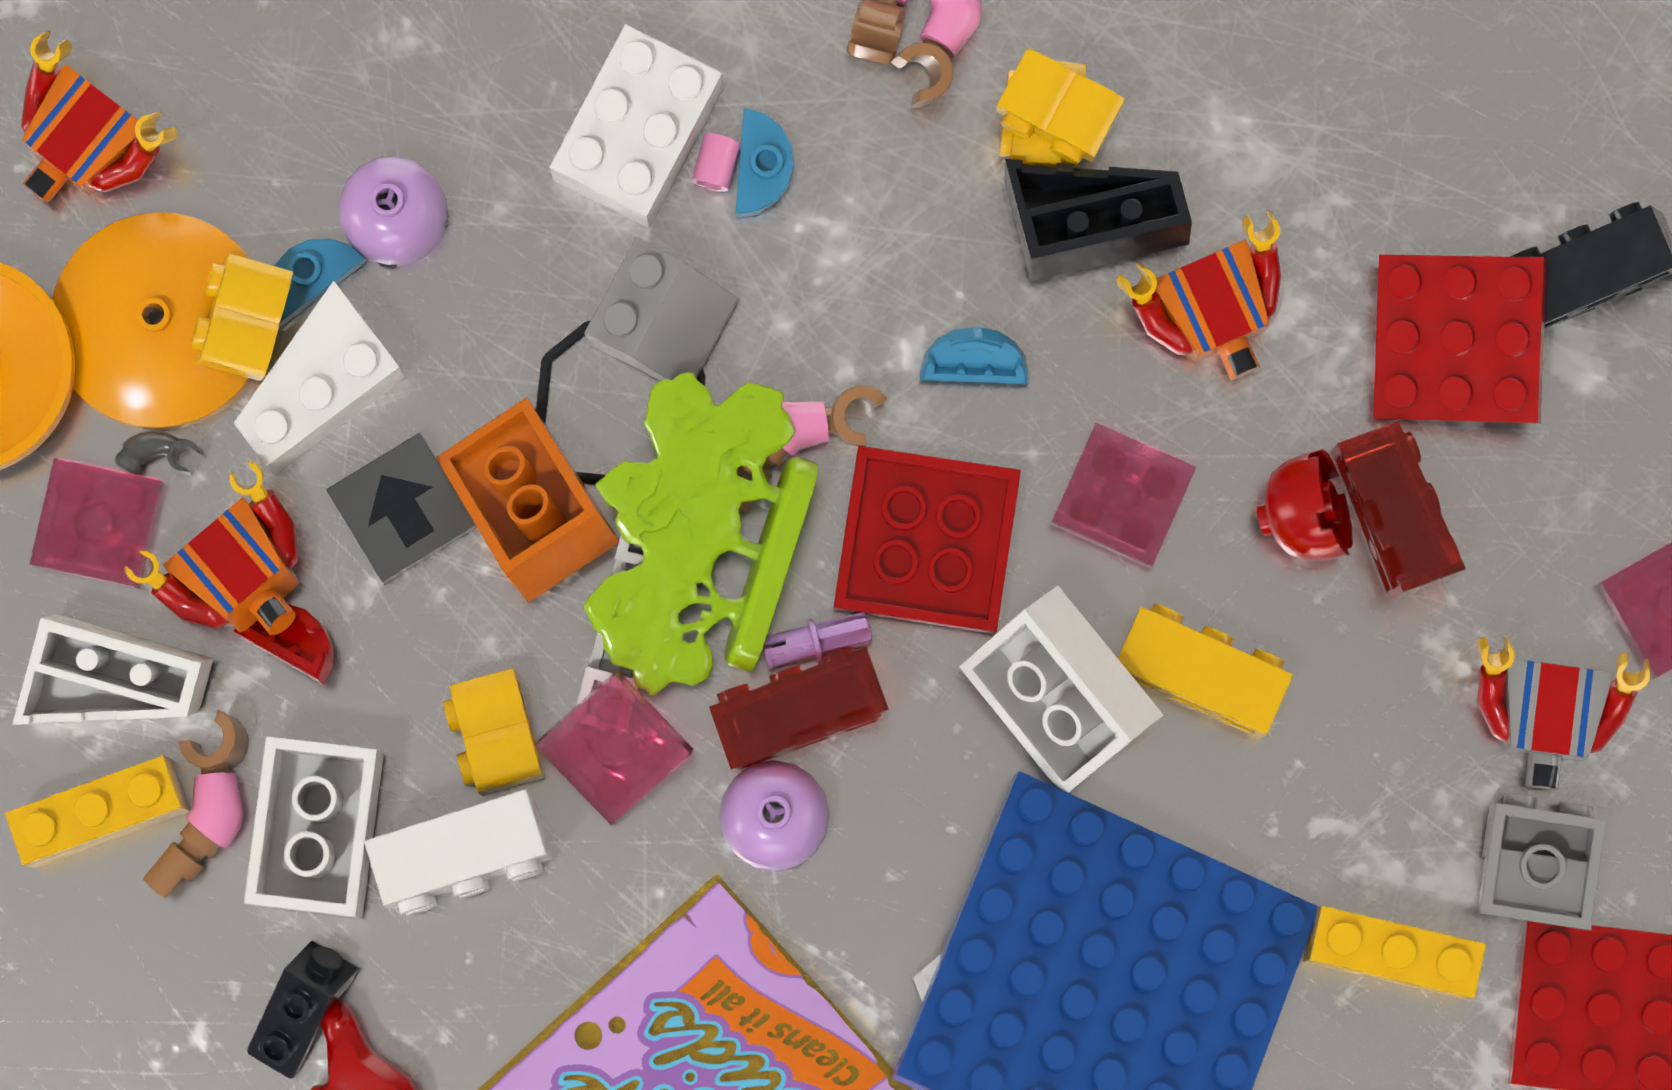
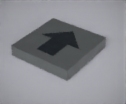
M420 432L326 489L383 584L477 528Z

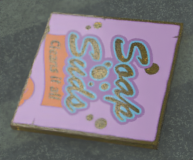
M715 874L478 1090H911V1088L904 1083L892 1079L894 1073L892 1067L719 875Z

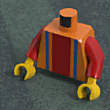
M50 30L34 38L30 46L34 63L25 89L21 128L24 132L23 143L42 160L22 184L48 204L67 180L89 196L97 190L108 192L139 181L158 155L159 146L176 139L178 135L174 126L166 128L158 134L155 126L157 119L162 115L160 111L144 115L137 120L65 64L60 70L56 63L68 57L72 52V45L67 39L59 43L55 53H53L47 44L51 34Z
M1266 210L1268 224L1264 230L1259 232L1253 231V222L1249 215L1242 219L1243 230L1252 242L1250 248L1245 239L1158 278L1143 264L1136 263L1137 268L1141 271V280L1133 287L1120 274L1116 280L1117 286L1133 298L1132 305L1147 335L1177 355L1189 354L1194 362H1199L1218 353L1230 380L1238 379L1260 368L1248 340L1264 333L1269 326L1268 320L1277 311L1281 283L1278 249L1275 243L1280 234V226L1272 212Z
M248 460L250 468L257 475V482L251 486L241 485L233 471L230 473L229 482L237 493L251 497L250 504L244 497H241L163 564L169 573L163 575L159 571L158 559L154 554L143 550H138V552L150 560L152 565L150 573L141 578L135 576L127 566H124V570L130 580L136 583H148L153 587L152 595L181 620L214 629L224 627L229 623L239 632L246 631L258 620L270 635H277L287 629L296 616L295 612L283 599L299 583L292 570L299 559L296 526L273 490H265L263 487L264 472L262 467L257 462Z

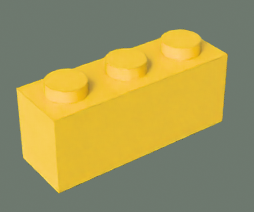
M1154 603L1151 610L1141 606L1117 656L1136 682L1260 739L1264 738L1268 734L1294 675L1282 669L1285 661L1260 649H1254L1251 656L1231 646L1234 638L1217 629L1204 626L1200 633L1181 624L1184 616L1165 606Z
M161 755L4 814L22 866L37 868L190 812V807L173 759Z
M1319 906L1317 907L1314 925L1307 941L1303 962L1467 1000L1475 999L1486 944L1331 907Z

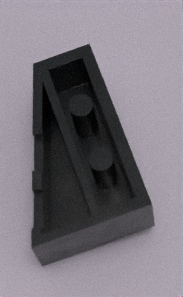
M1005 159V185L1030 281L1189 245L1192 220L1179 172L1110 166L1109 170L1074 168V164L1057 163V166L1022 164V160Z
M1639 201L1611 212L1609 214L1611 223L1591 231L1589 225L1584 224L1559 235L1558 240L1561 245L1540 253L1538 247L1535 246L1512 255L1511 257L1547 258L1544 330L1590 312L1596 306L1621 295L1628 297L1643 290L1642 286L1670 274L1672 276V233L1664 214L1651 205L1642 209Z

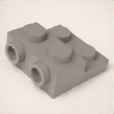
M1508 793L1504 794L1503 804L1490 802L1482 853L1485 861L1477 913L1591 930L1607 820L1592 818L1593 806L1560 801L1558 812L1537 809L1538 798Z

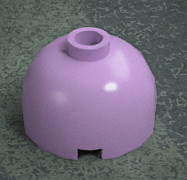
M399 156L378 157L359 166L344 184L338 204L340 226L351 247L366 260L376 264L411 265L428 256L442 240L447 220V199L436 177L418 162ZM394 198H398L396 206L392 203ZM387 206L390 208V210L381 209V207Z
M771 760L751 765L733 778L722 796L719 819L724 839L738 858L754 868L777 872L796 867L817 852L826 837L830 813L825 792L812 774L794 763ZM770 803H779L783 808L775 810ZM764 808L770 813L768 822L763 817ZM784 815L780 822L773 823L776 816Z

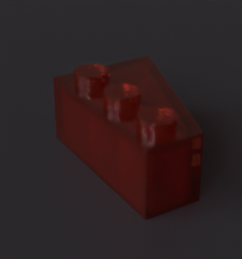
M1399 421L1339 442L1334 446L1331 454L1389 604L1450 582L1466 570L1456 543L1441 515V506L1435 489L1430 482H1426L1418 464L1421 462L1420 450L1410 431L1404 433Z
M865 646L853 651L852 647L832 652L821 657V664L801 671L800 665L781 670L768 676L771 683L751 691L748 684H743L718 693L719 703L709 706L732 773L887 719L889 708L867 647Z

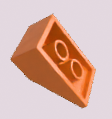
M527 397L436 457L503 572L528 603L619 543L618 537Z

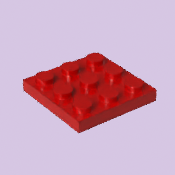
M1379 254L1373 419L1541 424L1547 258Z
M858 445L833 610L864 613L872 616L996 634L1021 470Z
M1524 920L1508 1084L1556 1090H1672V934L1591 925V930Z

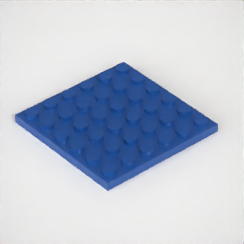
M1018 771L1013 776L892 1079L917 1090H1252L1314 925L1316 910L1319 906Z

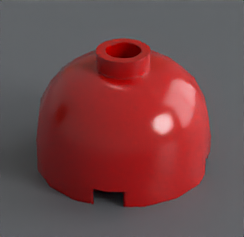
M1324 449L1304 453L1282 463L1271 473L1265 485V503L1257 505L1258 522L1264 536L1274 535L1278 546L1294 559L1306 562L1328 561L1348 556L1350 553L1347 549L1353 546L1352 524L1345 493L1338 495L1333 482L1329 481V479L1339 477V474L1330 455Z

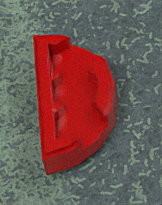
M288 604L295 612V619L287 629L277 635H270L258 620L246 631L239 632L234 629L233 632L241 639L325 686L333 667V644L326 628L306 609Z

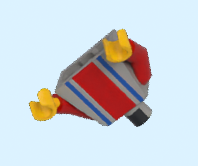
M1486 636L1481 637L1477 642L1478 652L1483 663L1479 673L1477 704L1492 736L1502 741L1504 751L1529 755L1525 786L1558 790L1562 760L1583 761L1588 759L1590 753L1601 751L1626 721L1637 696V690L1644 688L1650 681V662L1648 659L1644 661V667L1638 673H1628L1624 670L1628 664L1627 652L1621 653L1617 657V679L1612 681L1613 672L1515 659L1514 650L1508 636H1504V648L1499 653L1489 654Z

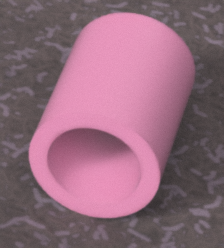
M704 133L691 181L711 190L728 191L741 143L724 135Z

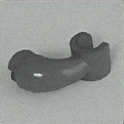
M142 432L131 436L122 444L124 447L116 455L115 463L131 474L138 475L142 472L147 461L150 462L159 455H167L170 466L181 474L192 475L191 471L180 465V454L186 449H193L202 456H204V452L197 444L187 439H178L175 436L162 432Z

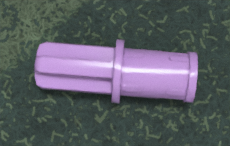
M857 613L814 624L813 619H809L807 626L766 636L763 650L768 670L815 657L817 662H822L823 655L870 644L872 642V632L869 620L864 613Z

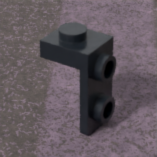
M311 940L284 968L247 1048L248 1054L287 1078H294L308 1054L328 1009L349 988L359 968L344 960L335 950L323 947Z

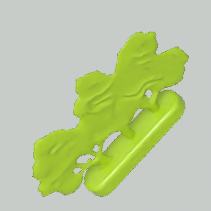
M682 373L673 380L665 378L655 383L650 390L644 422L645 428L651 435L657 458L649 463H633L624 460L607 472L605 477L595 484L605 503L616 508L618 512L615 523L622 539L626 543L641 546L644 555L642 564L628 571H620L607 577L585 600L583 607L592 627L602 635L603 648L610 656L612 664L633 670L636 686L646 690L650 696H655L670 682L694 686L708 679L713 667L712 652L705 643L704 634L715 623L727 617L732 621V626L724 652L726 663L730 667L746 672H751L757 664L818 474V464L816 462L795 456L786 462L777 486L769 485L766 480L762 466L767 457L786 446L795 433V429L790 421V415L781 407L784 400L782 391L747 382L734 391L722 404L715 405L712 402L710 391L696 379L694 373ZM740 466L748 467L752 471V481L737 476V468ZM765 498L771 501V505L759 542L756 544L744 540L740 533L741 519L739 508L742 502ZM729 550L753 559L741 598L738 599L720 597L711 578L715 560L720 554ZM697 583H704L709 588L710 595H698ZM695 603L711 605L712 610L710 612L702 609L700 617L703 620L685 624L679 622L678 615L685 607ZM692 630L699 632L695 642L688 643L683 640V634Z

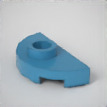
M744 108L736 218L758 215L764 209L775 204L781 195L788 190L794 170L792 146L782 127L765 113Z
M330 238L306 240L288 249L274 265L293 271L279 326L282 327L322 297L333 281L339 284L367 263L366 259L350 245Z
M969 327L955 329L935 340L924 354L920 367V380L1029 384V372L1026 356L1014 340L996 330Z

